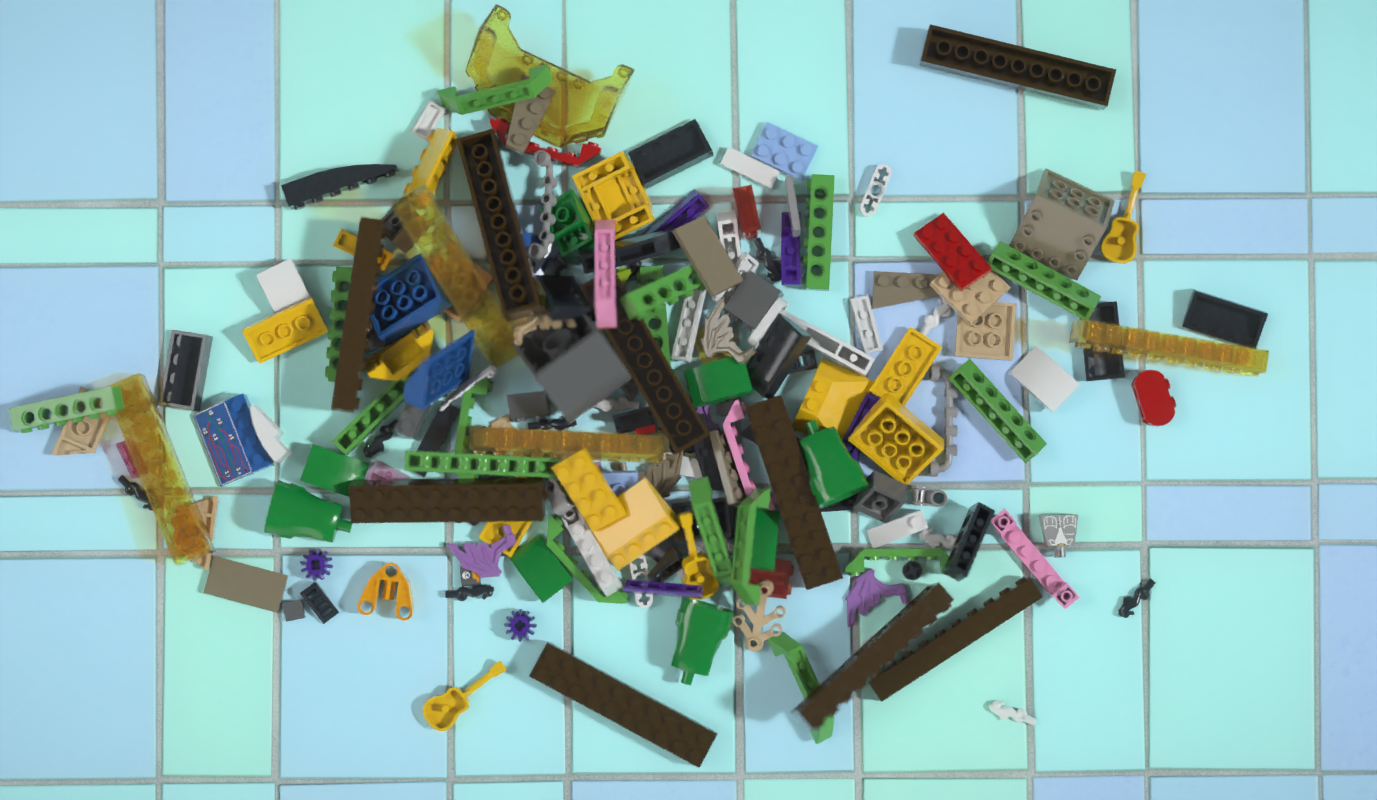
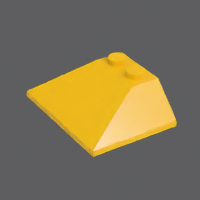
M623 151L572 176L594 225L596 220H615L616 239L655 221L652 203L635 167Z
M429 322L423 323L366 360L365 367L369 377L392 381L404 380L411 375L412 370L419 368L424 360L430 356L434 332Z
M822 358L792 423L793 429L809 436L810 434L805 424L816 420L820 431L829 427H835L841 440H843L867 392L870 393L869 389L875 381Z

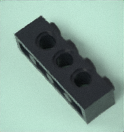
M977 502L969 507L942 571L943 574L958 582L968 577L995 510L981 502Z

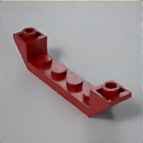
M496 117L495 120L490 118V124L505 149H508L506 148V142L510 129L509 123H506L507 120ZM530 142L524 154L534 156L537 151L544 150L550 154L551 161L578 168L601 155L602 148L594 142L583 143L578 158L575 153L566 151L563 154L559 153L556 148L547 146V149L539 147L540 144Z

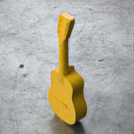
M1134 171L1131 182L1132 188L1124 215L1112 220L1110 231L1100 244L1101 255L1110 262L1125 264L1132 261L1136 255V235L1139 225L1131 220V215L1139 188L1142 187L1146 173Z
M688 511L679 514L690 556L682 560V568L684 570L682 584L702 585V599H706L718 591L719 582L715 578L707 555L705 553H697L691 528L692 513Z
M499 660L486 674L464 691L454 686L445 694L437 695L427 700L423 706V715L428 724L437 731L450 729L456 723L459 715L470 707L468 696L493 677H497L507 670L506 666Z

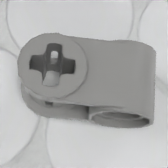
M555 478L546 480L544 485L545 492L548 495L553 511L557 515L562 516L576 506L560 480Z
M912 485L913 495L909 504L941 507L947 502V495L942 490ZM935 493L943 495L944 500L941 504L933 501Z

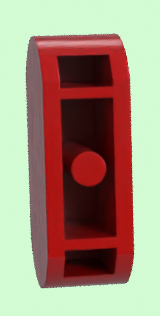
M1146 370L1138 373L1132 380L1131 387L1142 421L1152 427L1168 424L1175 415L1174 408L1176 407L1175 399L1173 396H1170L1168 390L1171 388L1169 380L1164 378V375L1157 370Z

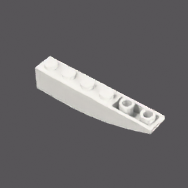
M786 311L783 313L784 316L812 336L807 346L864 377L867 375L875 358Z
M574 506L567 513L560 516L605 595L608 597L623 588L621 581L578 508Z

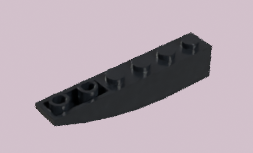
M394 164L344 166L317 172L283 184L281 187L288 207L300 210L305 208L307 203L317 204L324 201V197L331 196L333 198L341 195V191L347 189L349 191L360 188L359 185L367 183V185L373 184L380 177L390 178L395 176V172L399 171V169Z
M676 228L616 241L615 267L645 260L681 248L672 233ZM595 247L578 250L584 274L595 272Z

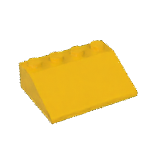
M437 128L435 132H431L428 138L430 144L427 149H423L420 155L421 163L419 166H415L412 172L411 184L407 183L404 189V197L407 200L426 209L428 208L456 149V139L458 137L454 131Z
M888 392L874 404L848 438V441L895 480L906 485L944 450V439Z
M646 477L617 496L626 511L625 515L592 532L603 553L617 571L669 537L680 526V519Z

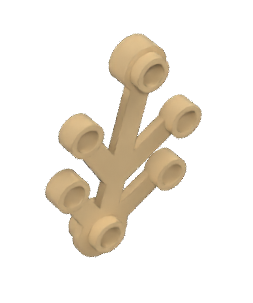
M762 580L758 585L761 586V596L756 613L750 605H741L739 602L741 600L740 597L736 601L737 607L744 610L754 625L753 631L746 624L745 617L742 614L735 615L733 624L736 627H740L746 636V647L753 652L761 650L765 640L772 636H779L783 630L780 624L775 623L769 630L760 634L762 626L776 618L781 619L786 614L785 607L779 605L774 611L764 616L767 597L774 590V585L769 580ZM762 587H766L768 592H763ZM777 610H782L783 614H778ZM736 618H740L742 623H738ZM777 627L779 632H775L773 628ZM755 640L757 645H753L751 641Z

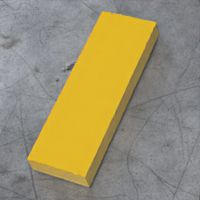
M341 229L333 246L354 256L357 236ZM384 249L382 258L378 257V263L381 264V270L383 271L386 270L393 256L392 253Z

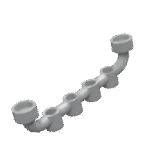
M539 150L534 155V162L541 167H546V175L542 179V183L545 185V194L541 197L544 210L540 215L543 226L542 231L539 233V239L542 242L541 245L532 243L528 248V255L536 260L541 259L547 254L549 244L553 243L555 239L554 234L550 232V226L556 221V217L551 214V207L557 203V198L552 195V189L557 187L558 180L553 177V164L550 154L544 150Z
M932 365L929 369L930 381H939V377H942L946 382L944 391L945 462L939 465L938 461H931L928 465L929 477H938V473L945 472L950 468L953 456H957V444H953V437H957L958 428L957 425H953V418L958 416V407L953 406V398L958 397V389L953 387V383L948 379L950 376L948 372L940 370L939 366Z

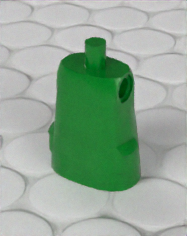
M816 420L806 423L805 426L810 435L801 439L798 445L808 467L809 485L811 486L813 496L816 497L819 508L835 504L865 490L869 486L864 476L865 473L860 463L851 457L836 428L829 427L820 431Z
M279 480L270 502L264 533L287 539L307 537L333 543L337 530L350 533L353 523L341 519L343 505L319 498L307 492L303 486Z
M682 597L680 609L677 611L675 620L677 641L671 666L684 670L680 683L691 686L695 674L709 675L713 658L720 644L727 638L730 631L731 621L734 616L732 610L701 600Z

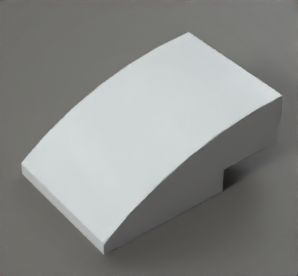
M291 258L256 274L275 313L311 297L303 278L300 276Z
M1037 346L1009 372L1014 379L1051 413L1080 385Z
M250 406L253 425L263 447L276 463H283L293 453L280 440L285 433L259 406Z

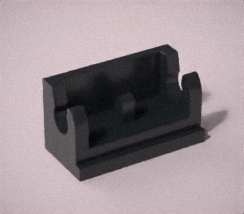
M649 406L613 415L618 435L654 424Z

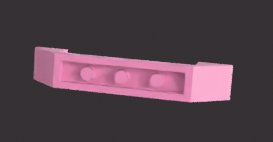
M596 220L595 305L597 329L617 328L615 304V220Z
M739 399L734 401L723 423V428L744 491L748 497L757 488L754 480L749 479L748 473L751 471L748 462L743 461L742 455L745 453L742 444L737 443L736 437L739 435L736 426H731V422L745 418L744 414L747 413L744 402L740 403ZM770 493L769 508H767L772 511L775 510V505L777 504L774 493Z
M1005 508L992 518L991 524L1001 538L1064 610L1080 598L1016 525L1017 522Z

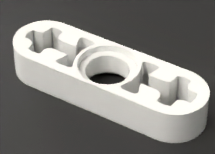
M880 164L876 167L861 202L860 213L865 217H871L876 213L891 178L892 170L886 164ZM883 168L886 169V173L888 174V176H884L881 181L885 182V185H883L880 182L873 181L874 178L876 180L879 179L880 173L878 172V170L881 171ZM874 185L881 188V194L878 196H874L870 192V188ZM867 196L878 200L877 203L873 201L871 208L874 210L869 211V213H866V209L863 207V205L867 206L870 199H866Z
M781 297L778 298L751 334L748 343L757 348L778 313L783 315L789 303Z
M643 554L639 556L640 559H643L640 566L641 569L645 568L646 572L634 574L633 570H637V565L632 562L629 563L632 580H635L638 575H644L647 578L646 575L649 572L646 557ZM635 594L637 605L641 608L650 607L653 603V595L646 594V597H650V600L647 601V605H644L643 602H639L642 594Z

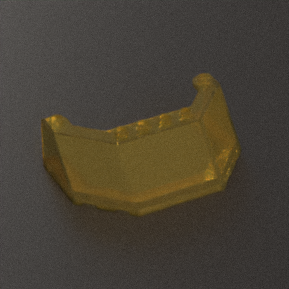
M495 4L478 29L465 70L468 77L473 79L476 91L520 81L522 74L529 77V68L547 64L553 78L548 87L556 90V94L533 136L559 148L574 142L575 144L586 142L594 137H604L629 87L635 69L620 64L616 66L612 76L593 81L582 78L521 49L509 28L510 12L506 8ZM515 103L487 110L491 116L506 119V123L511 124Z

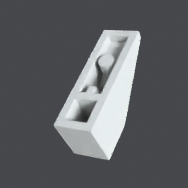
M735 210L716 213L719 240L735 265L741 257Z
M918 510L869 529L866 532L874 549L929 527L922 510Z

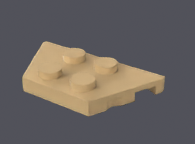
M81 386L78 393L87 392L88 390ZM106 413L100 414L101 418L89 419V417H84V421L72 423V420L66 421L67 425L63 426L51 455L96 453L110 421V416H106Z
M214 496L177 510L173 549L196 562L205 570H210L219 496Z

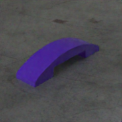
M781 212V285L801 286L800 235L798 237L792 236L789 212ZM798 212L801 226V212Z

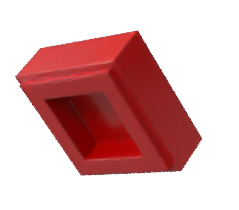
M654 424L636 429L638 437L656 432Z

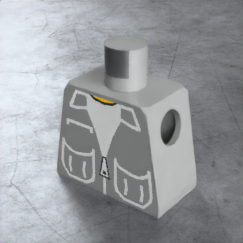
M1078 514L1039 516L1045 546H1054L1055 558L1066 557V546L1075 545Z

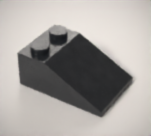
M726 497L712 499L724 539L735 538L733 506L728 505ZM692 502L671 504L672 510L678 518L679 514L688 511L692 513L691 528L694 541H703ZM681 523L679 529L674 532L675 542H687Z

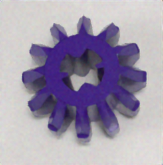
M317 548L316 554L313 549H310V556L307 554L303 555L307 561H300L301 565H306V568H302L301 572L308 571L306 578H310L313 574V581H317L318 575L321 580H324L323 573L330 575L331 573L327 568H333V565L327 562L333 559L332 557L325 558L328 554L327 551H324L321 555L320 548ZM318 560H319V561H320L319 565L321 566L320 569H319V568H315V569H314L313 567H314L315 565H314L313 561H318Z
M519 609V616L513 610L511 613L514 618L506 616V619L511 623H504V627H510L505 633L513 632L512 640L518 635V642L522 641V635H524L526 640H529L527 632L531 635L535 634L530 627H537V624H530L531 621L535 620V617L527 618L530 611H527L523 616V609ZM519 620H522V623H525V627L522 628V631L518 630L519 627H515V624L519 623Z

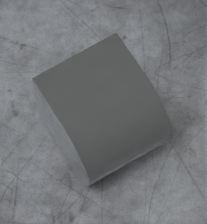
M586 313L573 318L576 322V327H568L567 322L562 320V327L553 329L550 326L548 330H541L540 326H538L536 330H532L523 336L521 345H516L515 342L512 344L569 424L632 379L627 369Z

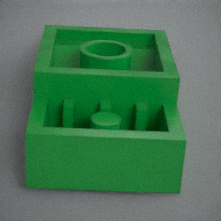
M570 189L558 196L556 205L551 207V214L556 217V221L550 226V232L555 236L554 241L558 245L561 257L568 261L580 256L578 250L595 247V228L573 189Z
M733 357L713 361L684 371L691 401L695 408L728 402L733 398L748 396L753 391L746 364H739Z
M313 444L300 481L349 497V485L353 480L365 479L370 463Z
M756 508L751 569L774 571L780 511Z
M540 534L517 550L512 557H508L542 603L546 602L574 580L561 561L547 546V543Z

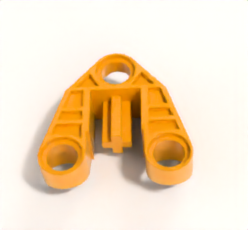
M393 562L387 563L369 579L358 602L357 609L362 615L372 614L377 606L381 581L384 580L382 599L393 600L395 584L399 582L395 612L399 620L407 621L414 615L411 584L399 565ZM390 565L396 568V574L393 577L386 574V568ZM364 601H368L372 605L369 612H364L361 609V604ZM403 606L408 607L410 610V614L406 618L401 617L399 614V610Z

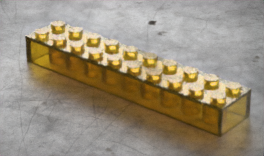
M422 185L392 203L393 210L468 331H475L474 340L488 363L498 368L519 356L512 345L515 342L513 337L515 328L511 322H506L499 302L427 185Z
M1086 319L1072 320L1069 343L1075 344L1074 348L1091 349L1093 347V351L1109 352L1112 350L1111 354L1128 355L1130 353V357L1140 359L1147 358L1148 356L1151 361L1160 362L1167 360V363L1175 365L1186 363L1187 367L1193 368L1205 366L1204 369L1210 371H1222L1223 369V373L1240 374L1242 372L1241 376L1259 377V374H1266L1269 350Z
M137 373L106 386H121L125 409L118 410V414L115 417L175 566L185 565L216 552L146 376L142 373Z
M470 427L469 450L473 451V454L479 455L493 452V455L505 456V453H512V456L524 457L525 453L532 454L531 457L543 458V454L551 455V458L563 459V455L570 456L585 447L591 458L595 461H601V457H609V461L620 462L621 458H628V462H640V459H647V463H659V460L664 459L665 436Z

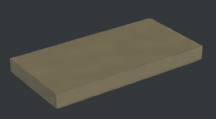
M705 215L676 228L672 232L711 298L743 282L742 277Z
M213 556L203 593L279 613L289 575Z

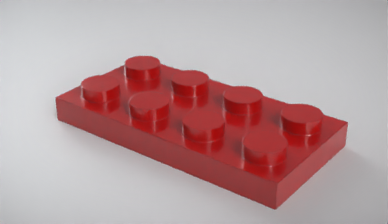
M942 213L913 234L914 238L961 292L992 270L990 265L945 213Z

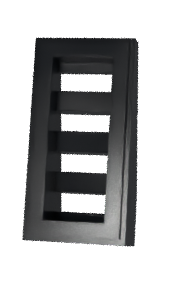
M814 350L803 351L800 356H802L804 367L800 368L799 359H797L795 362L796 369L792 367L789 374L817 369ZM806 355L810 356L811 366L807 365Z
M673 546L646 575L647 578L653 582H664L682 568L683 554Z
M314 582L300 593L323 624L340 613L318 582ZM315 589L318 591L312 597L308 596ZM321 595L322 599L314 604L313 600ZM326 602L327 605L325 607H323L320 610L317 608L322 603ZM327 609H332V611L327 615H322V613L325 612Z

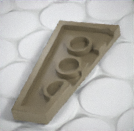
M522 74L521 80L529 79V77ZM547 86L535 98L515 102L506 148L520 155L524 154L553 100L556 90Z
M874 271L872 310L940 297L929 285L939 274Z
M714 430L709 432L727 503L728 505L738 507L747 496L731 454L727 437L724 432Z

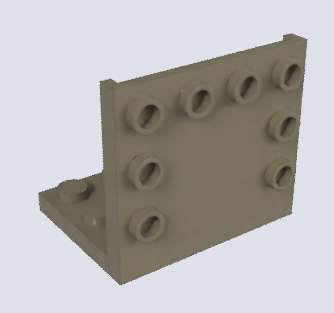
M1045 168L1035 197L1009 246L1077 281L1107 228L1115 200Z

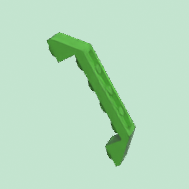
M546 64L529 68V79L459 95L456 86L437 90L443 107L464 115L535 98L553 81V78Z
M485 377L463 393L454 453L464 454V448L469 445L470 437L467 435V428H471L472 416H469L470 409H474L475 398L472 396L473 394L488 396V392H492L493 381H490L491 378ZM456 473L460 479L479 478L476 474Z
M708 476L689 481L692 507L715 578L722 588L732 586V561L712 502L713 492Z
M755 489L738 505L731 584L743 603L748 605H759L761 586L748 584L756 508H769L771 489Z
M552 515L548 517L547 546L598 603L626 604L629 601L627 599L629 595L623 591V588L608 597H604L601 587L597 583L594 585L589 580L592 578L585 569L581 571L576 566L579 562L572 555L568 557L564 552L566 548L559 540L557 542L554 541L565 530L562 527L564 525L563 521L558 516L555 518Z
M942 548L862 549L844 567V572H848V576H860V572H864V557H867L868 560H879V557L887 556V560H898V556H906V560H918V556H925V560H937V556H940V571L942 572L949 555Z
M781 632L779 636H773L767 639L775 657L784 654L805 699L820 683L802 645L785 632ZM828 716L824 720L825 724L820 729L809 730L816 745L832 737L834 716Z

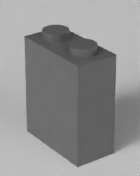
M750 270L724 309L728 312L729 318L734 321L740 320L743 322L742 326L751 332L756 329L778 298H782L784 294L781 290Z
M406 403L394 431L417 440L432 405L420 410Z

